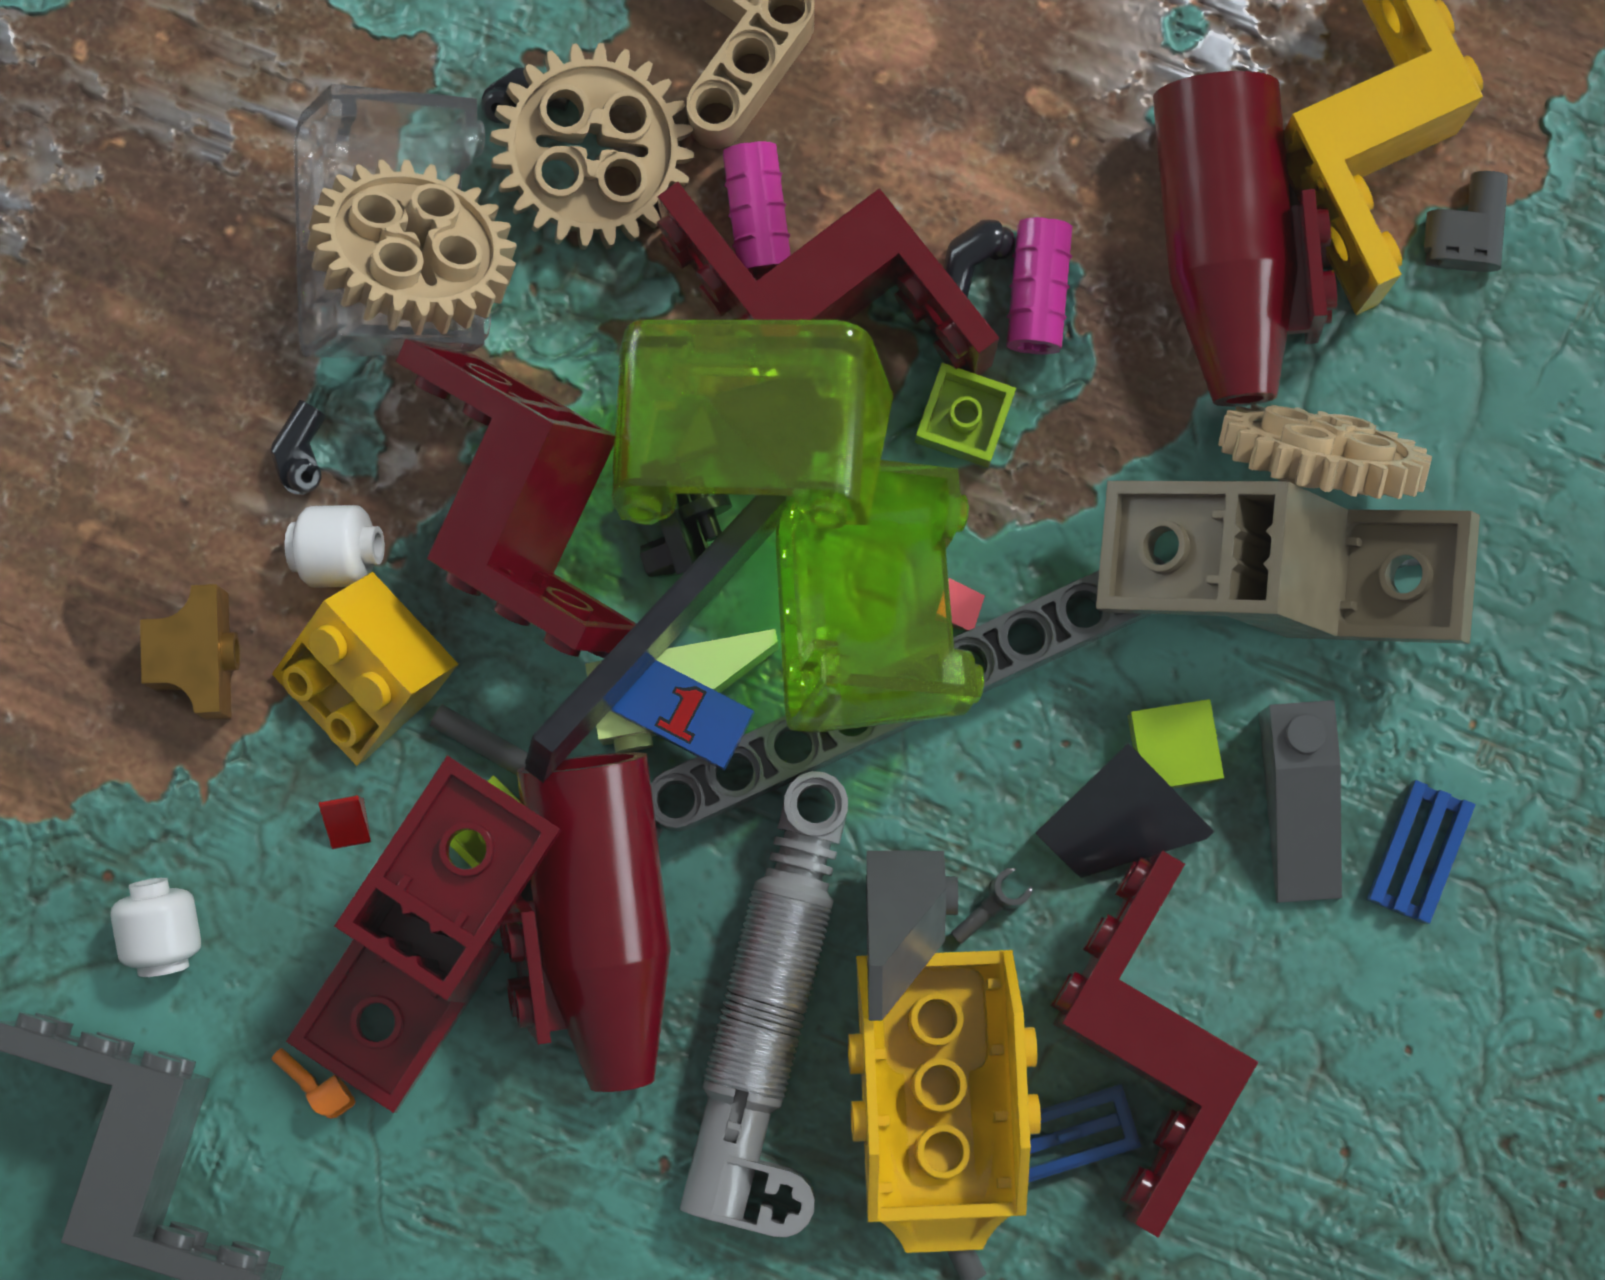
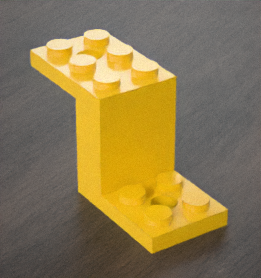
M1362 0L1395 67L1293 113L1284 130L1289 182L1298 200L1302 190L1315 189L1317 209L1328 208L1331 226V246L1326 247V256L1356 315L1379 305L1402 275L1398 268L1402 266V257L1398 245L1388 231L1380 232L1370 212L1374 208L1373 198L1362 177L1456 135L1483 98L1481 93L1483 80L1479 68L1470 56L1466 55L1463 57L1452 36L1455 32L1454 22L1449 9L1442 0Z

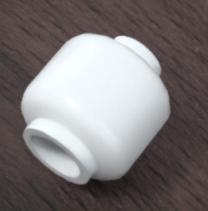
M357 505L307 507L298 516L296 522L289 524L285 534V556L289 569L292 572H298L300 579L310 587H347L371 573L373 566L381 564L384 557L385 543L381 528L373 526L367 512Z
M153 878L130 884V896L116 902L111 909V921L119 961L125 966L137 968V973L140 977L167 975L188 968V958L196 954L201 948V935L193 895L187 890L169 888L168 878Z

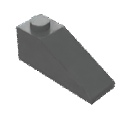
M1335 700L1269 705L1259 712L1276 903L1342 898L1341 763Z
M867 851L866 925L869 1021H882L945 942L946 915H958V876H946L944 851Z

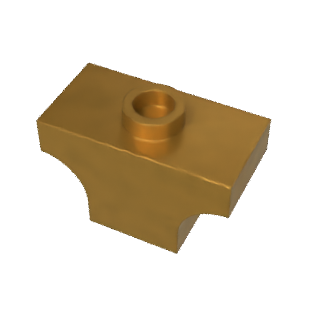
M217 584L191 585L189 598L177 613L166 618L140 620L141 684L155 691H184L192 702L193 712L206 720L232 719L231 671L239 670L240 642L237 632H230L229 593Z

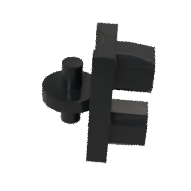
M657 460L642 466L641 469L644 477L621 490L620 497L625 512L633 523H643L658 517L664 537L640 546V556L646 574L649 577L663 578L682 575L709 547L707 542L715 540L722 533L717 516L731 509L732 503L727 493L709 495L703 476L694 477L686 481L681 464L663 465L662 461Z

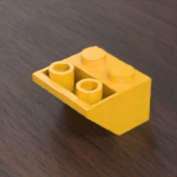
M371 572L322 602L272 675L325 731L329 738L358 766L433 698L458 666V663L377 575Z

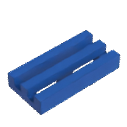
M1414 780L1410 784L1366 900L1421 923L1430 924L1476 804L1464 799L1459 800L1452 797V794L1442 790H1434L1427 787V784ZM1423 800L1432 804L1397 897H1394L1386 892ZM1448 810L1453 812L1454 815L1419 906H1416L1410 902L1445 811Z
M1122 1084L1040 1109L1041 1123L1113 1101L1116 1112L1030 1139V1154L1117 1126H1121L1124 1137L1029 1167L1028 1183L1142 1147Z

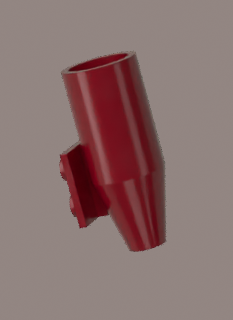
M1252 71L1214 72L1183 78L1161 87L1153 95L1170 285L1213 404L1234 407L1265 403L1276 399L1278 395L1287 334L1304 333L1305 344L1318 343L1324 324L1332 323V309H1337V286L1334 270L1323 271L1322 262H1326V247L1331 246L1328 208L1317 209L1315 189L1302 190L1298 205L1291 206L1280 85L1277 78L1269 74Z
M623 752L566 758L544 783L526 771L525 767L517 770L521 804L560 828L562 832L530 879L533 901L526 902L520 895L499 926L504 954H509L511 963L516 962L517 977L507 979L512 1017H517L519 1028L526 1027L538 1045L551 1043V1031L567 1029L590 1090L595 1092H618L647 1086L655 1081L671 953L647 754Z

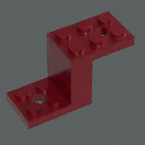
M678 181L657 196L661 219L656 223L664 235L660 238L663 247L681 269L691 264L702 283L698 287L701 295L719 317H722L727 312L732 316L737 328L741 332L736 336L739 343L758 366L767 361L773 370L779 374L896 285L899 291L894 296L898 304L915 324L924 320L935 333L938 339L933 342V345L945 364L977 375L983 374L992 367L999 342L998 335L880 188L757 281Z
M405 339L395 362L417 374L414 384L420 389L442 399L449 400L451 395L465 402L462 409L465 415L488 426L427 559L448 572L445 580L453 587L474 596H481L483 593L496 601L494 611L500 616L522 626H530L532 623L545 631L546 634L543 641L550 647L574 657H579L581 651H588L596 656L605 658L637 623L555 575L554 571L618 436L475 354Z
M447 755L334 925V927L353 940L286 1042L392 1113H397L502 953L503 948L491 941V938L562 830ZM462 831H476L485 840V857L474 868H458L453 864L449 856L450 843ZM375 1003H382L389 1007L395 1017L393 1032L388 1038L379 1042L368 1039L360 1027L362 1013L368 1006Z
M1163 850L1148 858V860L1140 857L1137 862L1134 861L1115 892V895L1124 899L1115 917L1107 914L1105 918H1100L1082 949L1092 955L1082 974L1076 971L1073 974L1069 972L1050 1004L1051 1007L1059 1011L1053 1025L1186 1103L1182 1111L1176 1112L1173 1109L1169 1111L1153 1139V1143L1161 1149L1149 1170L1141 1166L1137 1167L1120 1197L1121 1201L1128 1204L1122 1217L1158 1238L1258 1064V1061L1119 979L1185 866V863Z

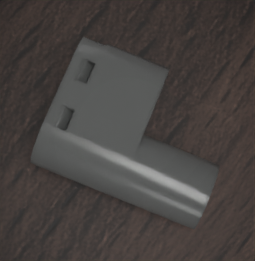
M1496 171L1474 172L1470 176L1468 211L1437 209L1427 212L1424 251L1426 252L1425 265L1476 272H1494L1501 269L1508 175Z

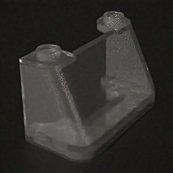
M331 84L301 113L294 138L298 333L300 348L305 357L340 358L399 355L405 339L462 352L475 351L485 344L484 340L488 337L491 327V312L488 318L475 314L471 327L468 329L459 325L452 318L448 332L444 335L436 329L432 322H425L422 334L415 335L410 321L401 320L398 327L392 331L388 329L387 315L378 313L369 321L364 320L363 315L366 305L358 302L354 305L343 307L341 301L345 289L326 290L323 287L327 271L313 270L312 262L315 252L307 249L310 235L308 228L314 205H318L322 189H332L335 177L338 174L352 179L355 165L360 164L374 175L378 160L382 159L390 166L393 172H400L404 159L411 162L414 172L418 174H424L426 168L432 164L436 167L437 179L445 181L455 173L460 175L458 189L462 191L461 173L470 166L474 157L478 158L481 156L485 144L484 124L481 120H477V98Z

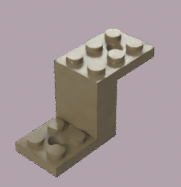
M1107 481L1096 609L1107 613L1228 616L1286 638L1470 644L1480 515L1473 511L1351 510L1341 507L1289 481ZM1174 531L1179 541L1177 554L1170 562L1159 565L1154 557L1155 543L1163 533ZM1417 559L1422 567V579L1419 585L1411 592L1400 593L1394 582L1396 570L1403 562Z

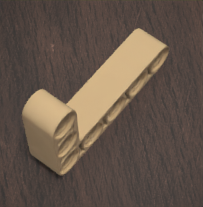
M703 0L736 22L737 26L692 86L687 96L688 123L693 127V138L700 145L710 149H723L731 146L740 138L811 39L814 32V0ZM782 5H792L797 7L803 15L794 23L782 24L775 21L771 17V13ZM747 54H757L768 62L762 71L755 74H746L740 71L735 64L737 60ZM712 103L724 104L732 110L730 117L719 124H710L704 121L699 114L706 105Z

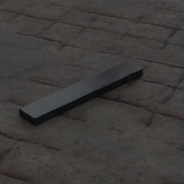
M771 485L767 488L763 487L534 733L525 760L526 771L542 783L545 782L775 531L787 500L786 496Z

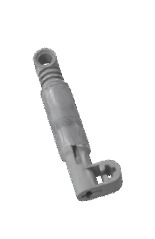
M811 771L799 775L790 783L784 795V803L777 829L784 831L783 838L775 836L773 842L774 845L780 847L779 853L771 852L769 857L770 861L777 862L775 869L767 868L765 876L754 883V890L751 892L753 896L749 898L751 903L748 904L750 909L746 910L748 915L744 917L746 920L743 923L745 928L741 929L743 934L740 935L741 941L738 942L740 947L736 948L738 953L735 954L736 960L733 961L735 966L732 967L733 972L730 973L732 978L728 980L730 985L727 986V989L730 992L724 994L729 1000L723 1001L726 1007L720 1010L724 1015L719 1016L721 1022L717 1024L719 1029L715 1031L717 1035L713 1037L715 1039V1042L712 1043L714 1048L710 1050L712 1055L708 1056L711 1061L707 1062L709 1067L705 1069L707 1074L704 1075L705 1079L702 1086L708 1099L679 1208L681 1211L697 1217L773 1237H789L802 1231L809 1224L815 1205V1193L812 1184L803 1173L791 1167L760 1160V1155L771 1113L781 1108L783 1098L785 1097L784 1092L787 1091L785 1086L788 1085L787 1079L790 1078L788 1073L792 1072L790 1067L793 1066L792 1060L795 1059L793 1054L796 1053L795 1048L798 1046L797 1043H799L798 1039L792 1036L798 1037L801 1035L800 1031L796 1029H800L803 1026L797 1021L805 1020L801 1014L807 1012L806 1009L808 1007L806 1003L810 1002L807 997L811 996L809 991L813 989L811 986L814 983L812 978L816 976L814 972L818 970L816 968V965L819 964L817 959L821 957L819 953L822 951L821 946L824 945L822 940L825 939L824 934L827 932L825 928L829 926L827 921L830 920V917L828 915L832 913L830 909H832L833 900L828 893L829 883L823 882L822 879L823 875L832 876L833 868L826 866L827 859L836 860L837 852L830 850L831 843L840 845L848 813V797L844 786L836 777L825 772ZM822 788L833 796L835 810L826 821L811 823L804 820L797 809L798 800L806 790ZM755 1170L769 1173L764 1193L776 1194L780 1184L793 1187L792 1199L801 1202L800 1209H789L785 1219H780L772 1216L774 1211L773 1205L762 1201L758 1220L745 1217L744 1213Z

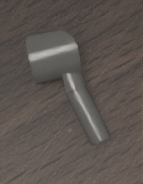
M1007 868L1000 872L990 883L989 896L951 932L960 944L965 942L991 917L994 918L1001 910H1015L1029 899L1032 893V886L1021 894L1018 899H1010L1002 892V880L1006 879L1016 868Z

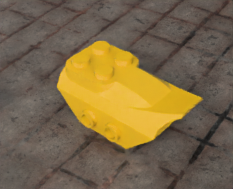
M1013 950L935 953L882 1021H869L867 955L856 956L860 1034H848V1062L850 1074H861L862 1101H851V1131L853 1142L864 1141L868 1222H881L888 1227L898 1238L906 1253L983 1250L991 1234L1010 1216H1026L1031 1151L1030 1135L1040 1134L1041 1130L1038 1094H1028L1027 1067H1036L1037 1065L1036 1032L1034 1027H1024V1012Z

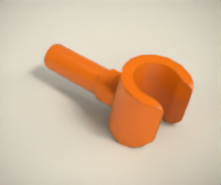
M283 1048L277 1050L272 1056L271 1060L306 1093V1098L316 1113L330 1119L337 1118L356 1104L351 1091L337 1075H333L322 1084H319L316 1078Z

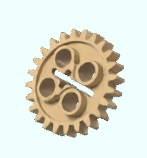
M577 43L572 44L568 63L565 64L561 62L552 50L548 51L545 56L546 73L543 74L531 64L525 66L523 73L529 84L528 89L512 82L508 85L506 93L517 106H497L495 116L500 121L509 125V128L491 131L490 142L506 147V152L492 158L491 167L509 169L511 174L500 183L498 189L500 193L518 190L521 194L512 210L515 215L523 213L530 208L537 212L531 229L534 232L542 229L548 222L555 224L554 235L555 243L557 244L564 240L569 230L577 232L580 249L583 250L589 245L593 233L600 234L606 249L612 248L615 243L617 229H621L625 236L633 242L639 237V227L637 224L639 218L652 228L658 226L656 222L660 220V217L654 207L655 204L659 205L657 196L677 181L682 187H685L689 181V177L676 169L675 166L676 164L691 162L694 158L693 151L678 146V141L691 135L693 127L686 124H675L673 120L686 105L684 101L666 103L662 98L672 83L669 78L655 85L647 81L653 65L650 61L641 65L636 71L629 69L630 50L624 49L620 53L615 63L607 61L604 43H598L592 59L586 60ZM555 98H567L578 108L580 120L578 123L568 127L556 125L550 120L546 105ZM617 105L633 107L641 117V129L634 133L618 131L610 121V109ZM587 133L597 135V144L602 147L623 148L641 146L647 150V156L636 157L626 152L606 149L602 150L597 160L593 161L587 159V150L583 147H541L536 143V139L540 136H545L557 141L580 144L583 143ZM551 160L566 162L574 172L575 182L573 186L561 190L550 187L542 177V166ZM616 166L627 168L636 179V191L628 196L614 194L605 183V171Z
M382 159L378 160L374 175L358 164L355 165L352 179L338 174L335 177L332 189H322L318 205H314L308 228L310 235L307 249L315 252L312 262L313 270L327 271L323 287L326 290L345 289L341 301L343 307L361 302L366 305L363 315L364 320L369 321L378 313L387 315L388 329L392 331L398 327L401 320L410 321L415 335L422 334L425 322H432L436 329L444 335L448 332L452 318L459 325L468 329L471 327L475 314L488 318L493 303L501 304L516 265L512 261L516 250V243L507 240L511 228L510 223L495 221L499 206L497 204L481 206L478 204L481 194L479 187L465 192L458 189L460 175L455 173L445 181L437 179L435 165L430 164L424 174H418L414 172L411 162L405 159L400 172H393L390 166Z
M1251 405L1250 409L1236 406L1235 411L1227 410L1218 446H1222L1221 452L1233 455V461L1249 463L1248 469L1269 471L1271 472L1270 477L1279 481H1289L1304 488H1320L1324 492H1331L1333 489H1337L1350 496L1357 497V494L1376 499H1381L1383 495L1402 499L1403 494L1415 497L1417 491L1424 492L1432 461V456L1426 454L1427 449L1415 446V441L1397 438L1398 433L1378 431L1376 430L1377 425L1364 419L1342 414H1328L1323 411L1313 414L1298 407L1294 409L1277 405L1267 406L1266 408Z

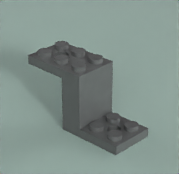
M19 1012L16 1021H0V1051L112 1086L61 1243L179 1280L281 1279L284 1266L268 1262L271 1251L241 1241H233L231 1246H217L206 1242L209 1232L199 1227L171 1221L169 1227L163 1226L210 1081L208 1077L193 1073L196 1061L164 1051H158V1054L144 1051L143 1057L131 1053L135 1042L103 1032L92 1034L82 1031L80 1037L70 1035L73 1023L46 1014L35 1013V1015Z

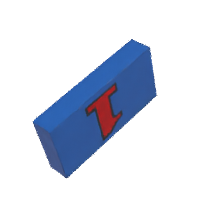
M657 660L610 710L618 716L724 771L755 714L754 710Z

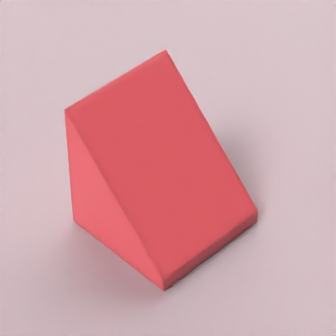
M949 578L935 622L964 631L975 628L985 595Z

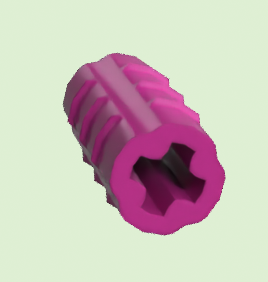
M765 141L740 143L723 150L726 176L725 187L728 191L730 207L728 217L731 218L734 238L732 247L735 248L737 257L754 278H761L791 255L789 244L791 234L788 233L785 214L787 204L783 199L781 184L783 173L780 172L777 146L775 143Z
M1035 217L1022 219L1017 225L1015 253L1012 255L1014 258L1013 280L1009 286L1012 289L1010 312L1007 315L1009 319L1007 347L1011 350L1021 353L1047 355L1059 353L1060 349H1062L1064 321L1067 318L1065 315L1067 290L1070 287L1068 285L1069 262L1073 257L1070 254L1073 227L1068 222Z

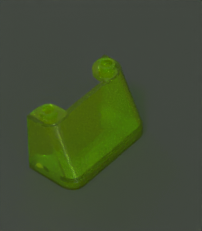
M640 320L629 324L624 331L619 351L611 495L612 502L621 519L643 525L654 524L659 520L666 519L675 511L677 503L676 493L793 496L802 513L807 515L808 519L819 527L836 529L844 525H868L893 400V393L872 338L867 331L858 325L839 320Z
M812 451L786 494L787 500L776 526V560L786 722L789 729L818 733L964 715L974 703L979 702L982 696L984 673L982 666L975 664L971 651L954 649L946 548L953 540L955 533H961L964 530L969 511L968 499L966 495L960 493L959 470L956 468Z

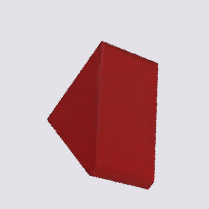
M357 795L319 802L320 812L332 849L371 842L364 798Z

